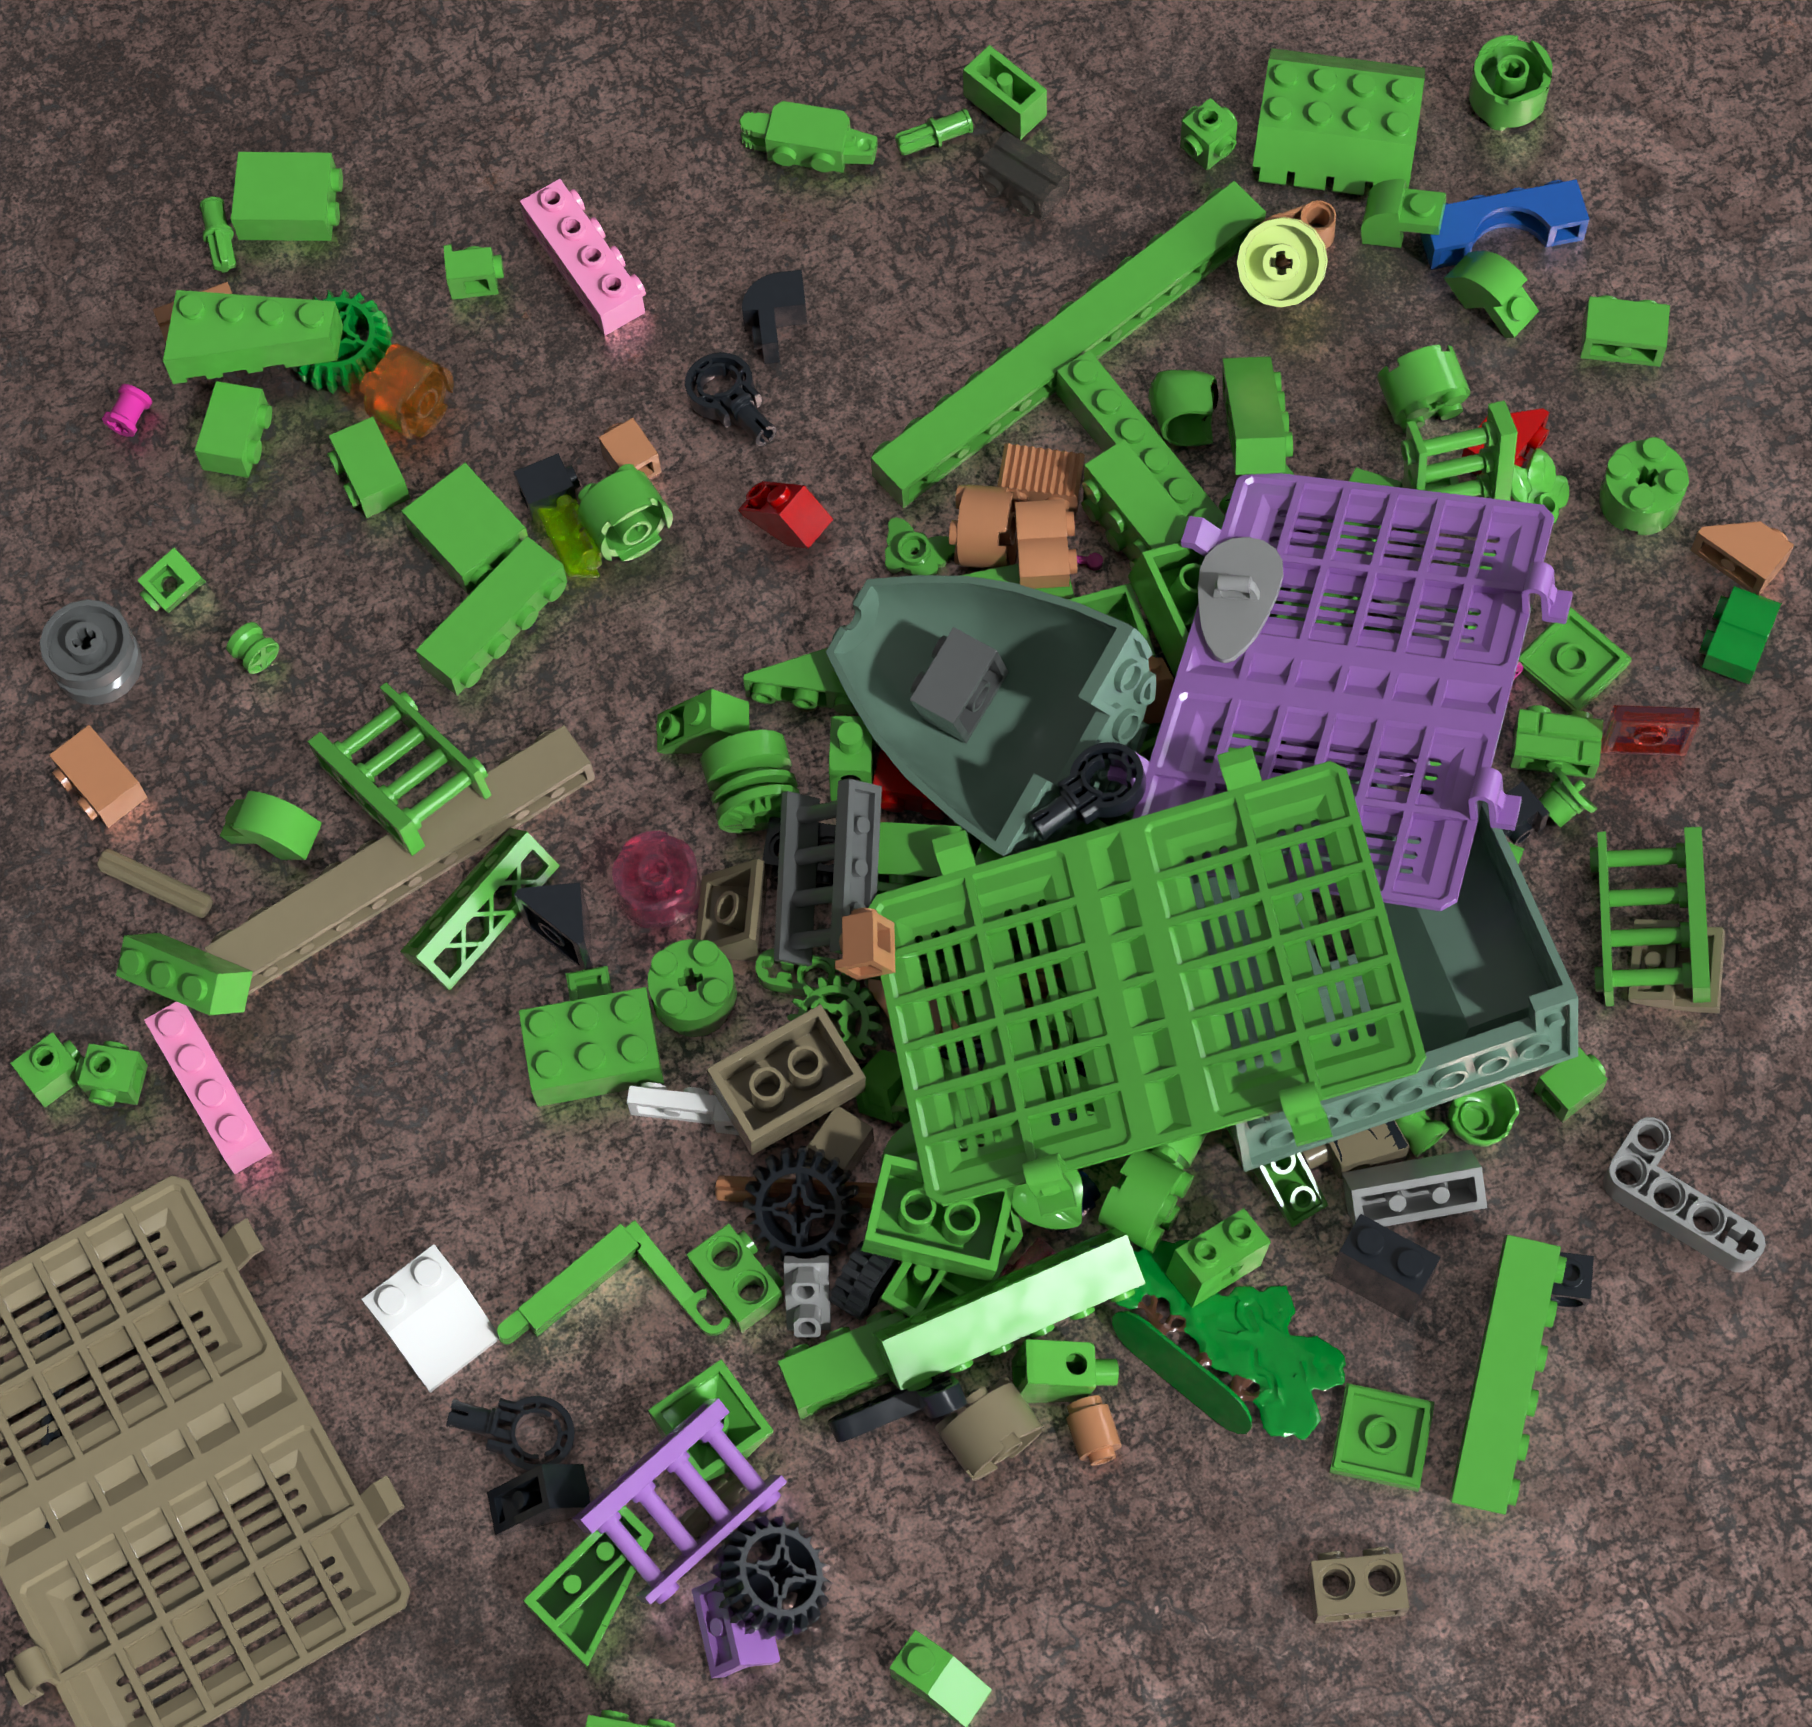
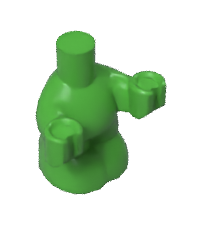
M1428 1109L1395 1120L1410 1146V1151L1416 1158L1432 1148L1449 1131V1128L1443 1122L1432 1121L1426 1115L1425 1111Z

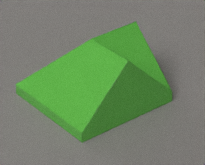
M722 1359L648 1409V1413L663 1439L705 1401L719 1398L730 1412L721 1420L724 1425L722 1431L745 1459L774 1432ZM699 1439L687 1450L690 1454L689 1462L705 1481H709L731 1470L708 1441L703 1443Z

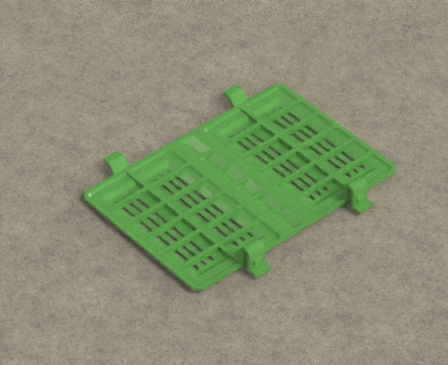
M1251 745L1217 755L1228 790L1226 792L979 865L975 861L967 832L965 830L932 840L942 876L875 896L868 908L877 910L878 914L894 922L896 973L881 975V981L928 1198L944 1207L1027 1183L1029 1189L1037 1198L1040 1215L1047 1217L1077 1208L1073 1186L1064 1175L1066 1172L1283 1111L1292 1127L1297 1147L1333 1137L1327 1113L1321 1103L1322 1100L1418 1073L1427 1057L1346 768L1332 761H1327L1262 781ZM1313 822H1320V825L1312 827ZM1297 826L1303 827V830L1295 832ZM1280 831L1286 832V835L1278 837ZM1324 837L1333 869L1325 873L1316 839ZM1307 842L1315 876L1308 878L1298 845ZM1288 847L1291 851L1298 881L1291 883L1281 850ZM1221 849H1228V852L1220 854ZM1204 854H1211V857L1203 859ZM1187 859H1194V862L1186 864ZM1232 864L1240 895L1239 898L1233 900L1224 866ZM1215 869L1223 900L1219 904L1214 902L1207 871ZM1198 874L1206 906L1202 909L1197 908L1190 876ZM1333 883L1337 884L1345 917L1338 919L1328 885ZM1316 888L1320 890L1328 922L1321 924L1318 920L1311 890ZM1302 893L1311 926L1302 929L1293 896ZM1040 902H1046L1045 906L1039 907ZM1029 906L1030 910L1022 912L1023 907ZM1240 910H1244L1252 944L1245 946L1235 913ZM1008 911L1013 912V915L1005 916ZM1219 916H1227L1234 949H1226ZM1049 917L1057 951L1049 952L1042 919ZM1202 921H1210L1217 954L1209 955ZM1032 922L1040 956L1037 957L1032 956L1025 924ZM1015 927L1023 956V961L1019 962L1015 960L1009 929ZM951 928H956V932L949 933ZM1349 929L1358 961L1357 964L1349 965L1340 931ZM934 933H940L939 937L933 938ZM1325 935H1332L1340 965L1339 969L1332 970L1323 938ZM923 937L922 942L916 943L917 938ZM1314 939L1323 971L1322 974L1314 975L1306 945L1308 940ZM956 944H960L967 977L959 979L952 947ZM943 949L950 982L944 984L936 955V950ZM922 954L927 955L933 987L927 989L919 955ZM1252 956L1256 957L1264 990L1259 992L1255 990L1247 959ZM1235 961L1239 963L1247 994L1238 997L1230 965L1231 962ZM1058 963L1061 965L1068 997L1061 999L1053 965ZM1221 966L1229 1000L1221 1002L1213 968ZM1040 968L1044 969L1051 1002L1044 1004L1036 970ZM1027 973L1034 1004L1030 1008H1026L1019 975ZM1357 976H1362L1371 1009L1363 1013L1353 980ZM1343 980L1353 1016L1346 1018L1344 1017L1336 987V982ZM1322 986H1327L1335 1016V1021L1328 1023L1318 990ZM970 989L977 1023L971 1025L969 1024L962 992ZM951 994L954 997L960 1028L954 1030L946 1001V996ZM933 999L937 1001L943 1033L940 1034L935 1032L929 1001ZM1266 1002L1268 1003L1276 1037L1272 1039L1267 1037L1259 1004ZM1249 1007L1259 1041L1254 1044H1250L1242 1009ZM1071 1009L1079 1042L1071 1045L1063 1012ZM1233 1012L1241 1047L1233 1049L1224 1015ZM1054 1014L1062 1047L1056 1050L1053 1047L1046 1017ZM1033 1019H1037L1045 1052L1039 1055L1036 1052L1029 1022ZM1367 1024H1375V1036L1368 1035ZM1357 1028L1359 1035L1357 1041H1351L1348 1030ZM1339 1033L1341 1039L1339 1046L1333 1045L1332 1034ZM980 1035L987 1069L983 1071L979 1070L972 1038ZM961 1040L964 1043L970 1074L966 1076L962 1074L956 1042ZM943 1045L947 1047L953 1079L948 1081L945 1078L939 1047ZM1280 1049L1282 1060L1280 1063H1275L1271 1052ZM1081 1055L1090 1089L1085 1092L1081 1090L1074 1057ZM1255 1056H1263L1264 1066L1262 1068L1256 1067ZM1245 1059L1247 1070L1244 1073H1240L1237 1061ZM1065 1060L1072 1095L1068 1097L1064 1095L1057 1062ZM1048 1065L1055 1100L1050 1102L1047 1101L1040 1067ZM986 1082L991 1084L997 1111V1117L990 1118L983 1088V1083ZM972 1086L980 1116V1122L973 1123L966 1088ZM955 1091L963 1121V1126L958 1128L955 1125L949 1093ZM1093 1102L1095 1113L1092 1116H1088L1085 1104ZM1076 1108L1077 1119L1075 1121L1070 1120L1068 1109ZM1058 1112L1060 1124L1054 1126L1051 1114ZM1001 1129L1002 1140L1000 1142H995L994 1130ZM984 1134L985 1145L983 1147H978L976 1135ZM966 1138L968 1150L961 1152L959 1140Z

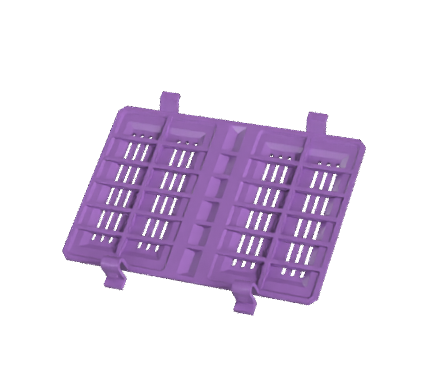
M1284 473L1249 474L1238 477L1222 529H1219L1202 517L1189 516L1181 540V546L1183 548H1191L1205 557L1216 545L1232 538L1251 537L1264 540L1276 548L1283 560L1284 577L1281 587L1313 591L1312 594L1280 590L1277 597L1278 601L1308 604L1309 607L1275 603L1271 614L1305 618V621L1268 617L1258 637L1249 648L1234 661L1222 663L1215 659L1207 646L1202 633L1198 603L1151 759L1148 761L1137 754L1146 775V790L1141 801L1135 807L1132 819L1228 791L1217 755L1229 752V747L1239 749L1251 745L1253 751L1266 753L1265 756L1254 755L1257 765L1262 767L1259 770L1262 781L1283 775L1272 772L1273 769L1297 771L1326 761L1364 767L1363 770L1346 769L1350 780L1360 781L1359 785L1351 784L1363 830L1365 833L1397 837L1396 841L1366 837L1368 848L1393 852L1392 856L1370 853L1373 864L1389 867L1388 871L1375 869L1383 902L1442 911L1458 901L1482 802L1488 803L1490 827L1515 831L1522 797L1505 794L1502 774L1491 767L1535 594L1541 597L1542 621L1566 624L1573 597L1572 591L1557 590L1555 587L1554 569L1551 565L1544 563L1554 523L1552 513L1542 504ZM1280 514H1287L1286 517H1281V516H1279V515H1280ZM1305 516L1313 518L1330 519L1334 521L1333 523L1322 521L1297 519V517ZM1344 522L1378 525L1381 528L1346 525ZM1276 527H1283L1282 530H1277V529H1275V528H1276ZM1394 527L1402 529L1427 531L1429 533L1427 535L1391 530V528ZM1294 529H1301V530L1325 532V533H1330V535H1329V536H1325V535H1317V534L1293 532V530H1294ZM1439 533L1475 537L1477 539L1475 541L1439 536ZM1349 535L1377 539V542L1341 538L1340 536ZM1487 539L1498 540L1499 542L1491 543L1487 542ZM1279 540L1278 543H1272L1271 541ZM1388 540L1425 545V547L1389 544ZM1296 542L1326 546V549L1289 545V543ZM1435 547L1473 551V554L1437 550ZM1344 548L1374 553L1373 555L1336 551V549ZM1484 552H1485V553H1493V554H1496V555H1495V556H1485V555H1483V554H1484ZM1384 554L1421 558V561L1384 557ZM1432 560H1439L1470 565L1469 567H1462L1431 562ZM1480 566L1492 567V569H1480ZM1323 594H1339L1346 596L1361 597V599L1352 600L1345 598L1323 596ZM1377 599L1400 603H1408L1409 606L1406 607L1391 604L1371 602V600ZM1424 605L1431 607L1457 610V613L1419 608V606ZM1324 606L1357 611V613H1344L1319 608ZM1468 611L1478 612L1480 615H1468ZM1370 612L1405 617V620L1367 616V614ZM1416 619L1454 623V625L1451 627L1415 621ZM1316 620H1324L1331 622L1353 624V627L1351 628L1315 622ZM1464 625L1476 626L1477 628L1466 629ZM1364 626L1399 630L1401 634L1366 630L1363 628ZM1412 632L1450 637V640L1412 636ZM1461 639H1468V640H1472L1473 642H1472V643H1465V642H1460V640H1461ZM1216 731L1222 732L1221 735H1215L1213 733ZM1234 733L1269 738L1270 741L1264 742L1232 737ZM1281 740L1318 745L1319 747L1318 749L1285 745L1280 743ZM1211 745H1216L1217 749H1211L1209 747ZM1332 747L1368 752V755L1362 756L1329 751V749ZM1277 754L1285 756L1313 759L1315 761L1314 763L1280 759L1276 757ZM1382 754L1417 759V763L1378 758V756ZM1211 759L1213 763H1206L1205 761ZM1428 761L1441 763V765H1428ZM1110 765L1107 775L1108 780L1120 782L1128 787L1126 781L1127 773L1119 767H1112ZM1375 768H1376V769H1383V770H1390V771L1411 773V774H1414V775H1413V778H1412V777H1405V776H1398V775L1377 773V772H1374V771H1375ZM1425 776H1432V777H1436L1437 779H1436V780H1426V779H1424V777H1425ZM1371 783L1410 788V790L1405 792L1371 787ZM1421 790L1432 791L1433 794L1426 795L1420 794ZM1315 821L1312 825H1320V822ZM1301 826L1295 828V832L1303 830ZM1280 831L1278 835H1286V832ZM1324 837L1316 839L1317 841L1325 842ZM1408 839L1418 840L1420 841V843L1411 844L1407 843ZM1307 843L1298 844L1302 854L1310 855ZM1317 845L1320 856L1329 857L1327 847ZM1290 848L1281 849L1289 851L1288 855H1283L1290 883L1298 881ZM1221 849L1220 854L1228 852V849ZM1204 854L1203 859L1211 857V854ZM1404 854L1417 856L1415 859L1403 858ZM1302 858L1307 878L1315 876L1312 860ZM1187 859L1186 864L1194 862V859ZM1322 861L1324 873L1333 870L1331 862ZM1232 864L1224 866L1226 878L1235 879ZM1400 868H1401V869L1412 870L1413 872L1410 873V874H1407V873H1400L1399 871H1400ZM1215 869L1207 871V875L1216 877ZM1336 883L1328 885L1330 894L1340 896ZM1319 888L1311 890L1312 892L1320 893Z

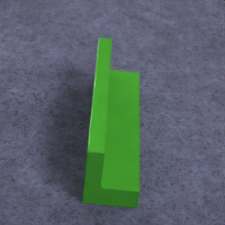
M510 828L400 952L411 963L423 966L445 989L451 990L520 912L514 894L521 888V885L527 884L524 888L542 886L560 865L527 831ZM532 852L544 865L533 878H521V862ZM512 873V879H507ZM512 885V902L505 909H494V892L500 886ZM484 916V933L478 940L466 941V924L472 917ZM457 935V941L451 942ZM445 948H457V964L446 975L433 961Z

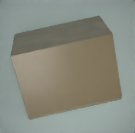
M757 858L702 876L695 939L712 941L730 960L757 961L760 955L768 883L763 860Z

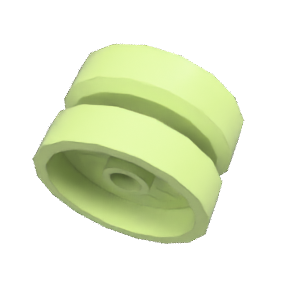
M1281 217L1264 221L1249 232L1240 246L1237 267L1240 281L1249 295L1265 305L1281 308L1299 304L1317 290L1325 278L1328 258L1325 243L1314 228L1302 220ZM1280 254H1285L1286 258L1291 259V264L1286 269H1280L1276 265V258Z

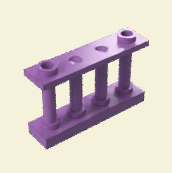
M719 1398L705 1401L572 1518L583 1533L593 1534L596 1530L600 1534L605 1532L648 1585L636 1595L641 1603L651 1605L656 1601L658 1604H661L669 1599L680 1587L676 1581L758 1509L762 1513L774 1505L781 1497L778 1490L787 1483L782 1475H770L763 1481L722 1431L724 1425L721 1420L730 1412ZM699 1439L703 1443L709 1442L750 1492L731 1511L688 1460L690 1454L687 1450ZM665 1469L669 1473L675 1472L716 1522L697 1541H695L654 1491L656 1485L653 1480ZM631 1499L635 1504L640 1502L682 1553L663 1572H661L619 1521L622 1516L618 1511Z

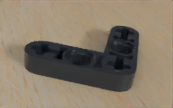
M948 1371L933 1376L932 1383L922 1389L908 1391L907 1388L904 1390L897 1388L833 1416L828 1420L836 1442L839 1443L858 1437L918 1410H922L929 1418L946 1415L966 1405L967 1399L959 1380L948 1373Z

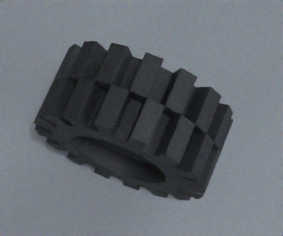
M863 1241L858 1244L856 1251H853L850 1255L847 1265L845 1264L842 1268V1273L837 1277L836 1285L832 1289L831 1297L829 1298L832 1304L859 1320H863L870 1313L872 1307L876 1306L879 1297L885 1292L887 1284L891 1282L892 1275L897 1270L900 1261L861 1251Z

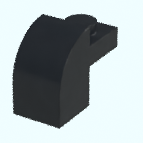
M802 270L776 272L763 276L755 281L745 293L742 302L745 331H753L755 350L763 349L764 364L780 362L776 328L808 324Z

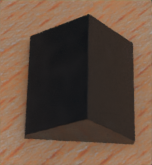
M581 883L519 888L514 896L524 924L581 970L592 969L590 914Z

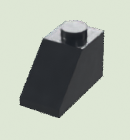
M541 1464L487 1492L495 1535H505L565 1521L577 1515L591 1502L583 1464Z

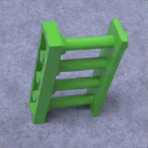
M1505 400L1488 404L1487 422H1483L1482 427L1423 440L1416 421L1407 422L1406 440L1401 441V453L1404 460L1403 488L1425 490L1426 482L1482 470V474H1478L1475 480L1426 491L1510 501L1518 432ZM1484 444V448L1479 450V454L1427 465L1428 456ZM1396 528V531H1402V532H1410V533H1418V534L1427 532V531H1419V530ZM1407 543L1408 546L1420 547V544Z
M386 682L380 686V689L389 705L388 708L343 742L337 740L332 743L321 732L307 742L320 767L413 856L425 847L418 832L422 827L421 822L469 785L484 800L492 794L484 780L488 777V773L480 761L474 756L470 759L464 756L418 712L415 702L405 691L398 694ZM399 719L410 729L365 764L360 762L355 766L351 762L354 753ZM422 741L433 750L431 754L386 787L383 784L378 788L374 784L376 782L374 778ZM445 763L457 773L411 809L405 807L401 810L397 806L399 798Z
M1684 827L1685 843H1676V847L1608 851L1606 832H1597L1598 847H1590L1591 873L1599 872L1603 966L1595 967L1596 992H1604L1606 1007L1614 1006V987L1683 984L1684 989H1693V1003L1711 1002L1702 827ZM1677 864V868H1686L1687 882H1679L1678 887L1609 890L1608 868ZM1679 904L1680 908H1688L1689 922H1680V927L1611 930L1610 907ZM1681 944L1682 948H1690L1691 962L1682 963L1683 967L1613 970L1612 947Z

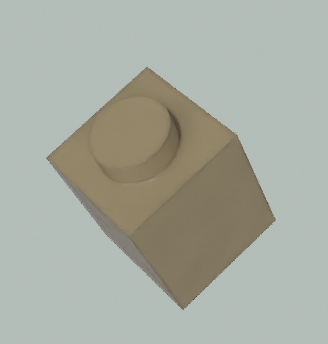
M838 1106L833 1109L807 1146L809 1158L813 1159L816 1151L823 1149L825 1156L822 1162L829 1164L834 1157L840 1159V1163L835 1169L838 1174H841L844 1170L853 1172L874 1142L873 1127Z

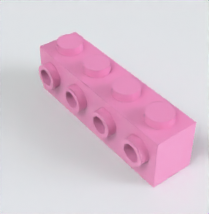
M558 179L520 201L524 222L605 336L645 313L643 296L646 295L643 284L635 274L629 276L624 269L626 264L620 251L616 246L609 248L604 241L605 233L595 217L589 219L584 213V203L575 189L569 191L562 180Z

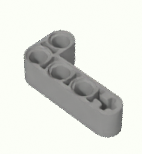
M1655 1117L1640 1119L1629 1132L1604 1175L1603 1188L1606 1194L1614 1201L1724 1268L1733 1272L1750 1270L1763 1254L1766 1246L1762 1231L1754 1224L1658 1167L1657 1165L1671 1141L1670 1130L1662 1120ZM1648 1135L1656 1141L1658 1148H1644L1640 1145L1638 1136ZM1618 1170L1629 1171L1634 1175L1636 1183L1633 1185L1621 1183L1615 1172ZM1657 1193L1667 1194L1672 1198L1674 1207L1663 1208L1659 1206L1654 1199V1195ZM1701 1216L1708 1219L1713 1226V1231L1703 1232L1695 1227L1693 1218ZM1725 1230L1728 1233L1721 1243L1717 1239L1722 1231ZM1739 1242L1747 1245L1744 1254L1736 1250Z

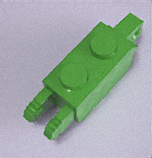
M782 101L773 106L772 114L753 113V111L750 113L748 111L739 119L742 144L746 148L749 147L750 149L754 148V150L767 152L768 161H774L782 166L798 165L811 167L820 172L835 171L843 173L845 164H873L878 146L877 136L851 129L850 118L842 110Z

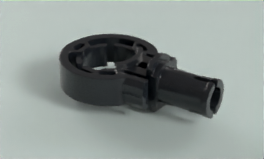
M712 353L698 359L689 368L685 377V389L688 401L696 413L705 418L718 419L727 428L731 426V419L733 424L741 426L758 446L766 445V441L761 437L762 434L769 442L772 441L777 433V428L757 409L762 404V397L755 389L749 365L742 358L731 353ZM727 369H729L731 378L736 380L729 390L715 393V395L703 392L705 383H708L715 376H726L728 373ZM696 384L699 397L694 394Z
M1115 742L1099 743L1087 748L1074 761L1070 775L1057 783L1060 796L1035 813L1030 814L1028 819L1035 831L1044 840L1074 818L1077 821L1080 819L1087 825L1098 817L1112 818L1129 812L1141 801L1146 790V775L1139 756L1128 746ZM1104 759H1109L1112 767H1119L1127 773L1126 781L1128 787L1122 785L1116 792L1102 793V791L1092 788L1090 781L1097 770L1106 767Z
M529 1396L517 1402L500 1398L498 1408H492V1410L453 1399L451 1412L448 1414L446 1427H455L484 1435L488 1439L486 1450L502 1454L505 1461L521 1473L541 1465L524 1462V1460L535 1463L539 1462V1454L533 1455L523 1451L518 1445L515 1436L518 1427L528 1418L537 1416L543 1417L548 1421L552 1418V1413L540 1409V1407L546 1408L558 1415L566 1428L565 1431H562L558 1419L553 1421V1427L557 1432V1440L555 1445L544 1453V1458L546 1461L556 1452L559 1455L543 1464H563L571 1453L575 1435L574 1424L568 1411L557 1401L544 1396ZM500 1423L511 1426V1430L498 1428V1425ZM562 1439L567 1440L564 1447L560 1446ZM512 1452H515L520 1458L515 1457Z

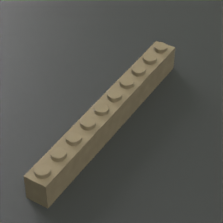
M565 725L557 730L545 731L536 738L534 744L521 752L515 751L508 754L500 761L499 766L487 772L488 777L484 780L492 794L489 798L484 800L469 785L421 822L422 827L418 832L425 847L415 855L411 856L390 834L385 835L379 840H370L360 846L352 857L342 863L335 862L327 866L320 876L306 885L300 884L290 889L285 894L284 899L276 904L254 911L249 916L247 922L234 930L228 929L220 932L212 939L211 944L204 949L207 953L253 971L248 995L497 841L510 828L516 829L593 781L595 776L591 762Z

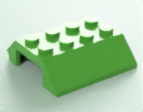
M1271 48L1252 171L1260 172L1258 182L1286 186L1287 173L1290 171L1295 172L1293 187L1325 191L1326 178L1328 176L1334 177L1332 192L1364 196L1366 182H1373L1374 186L1382 181L1392 179L1406 180V188L1408 189L1418 131L1425 68Z

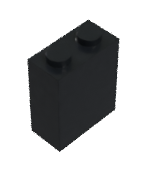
M1360 1214L1339 1251L1331 1280L1409 1322L1431 1283L1441 1257Z

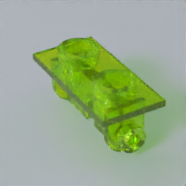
M563 495L556 500L557 507L555 509L539 508L537 512L561 563L564 565L568 577L599 578L600 574L597 568L602 565L601 558L603 555L586 529H583L581 533L579 532L583 525L578 517V501L572 499L570 495Z

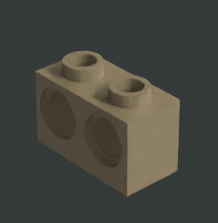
M1376 1547L1363 1550V1556L1345 1558L1344 1552L1341 1551L1318 1554V1560L1311 1561L1308 1567L1314 1624L1405 1616L1409 1609L1402 1553L1390 1554L1388 1547ZM1373 1572L1385 1573L1391 1579L1392 1589L1387 1592L1374 1590L1368 1582V1575ZM1328 1576L1340 1577L1347 1586V1592L1342 1596H1332L1325 1591L1322 1581Z

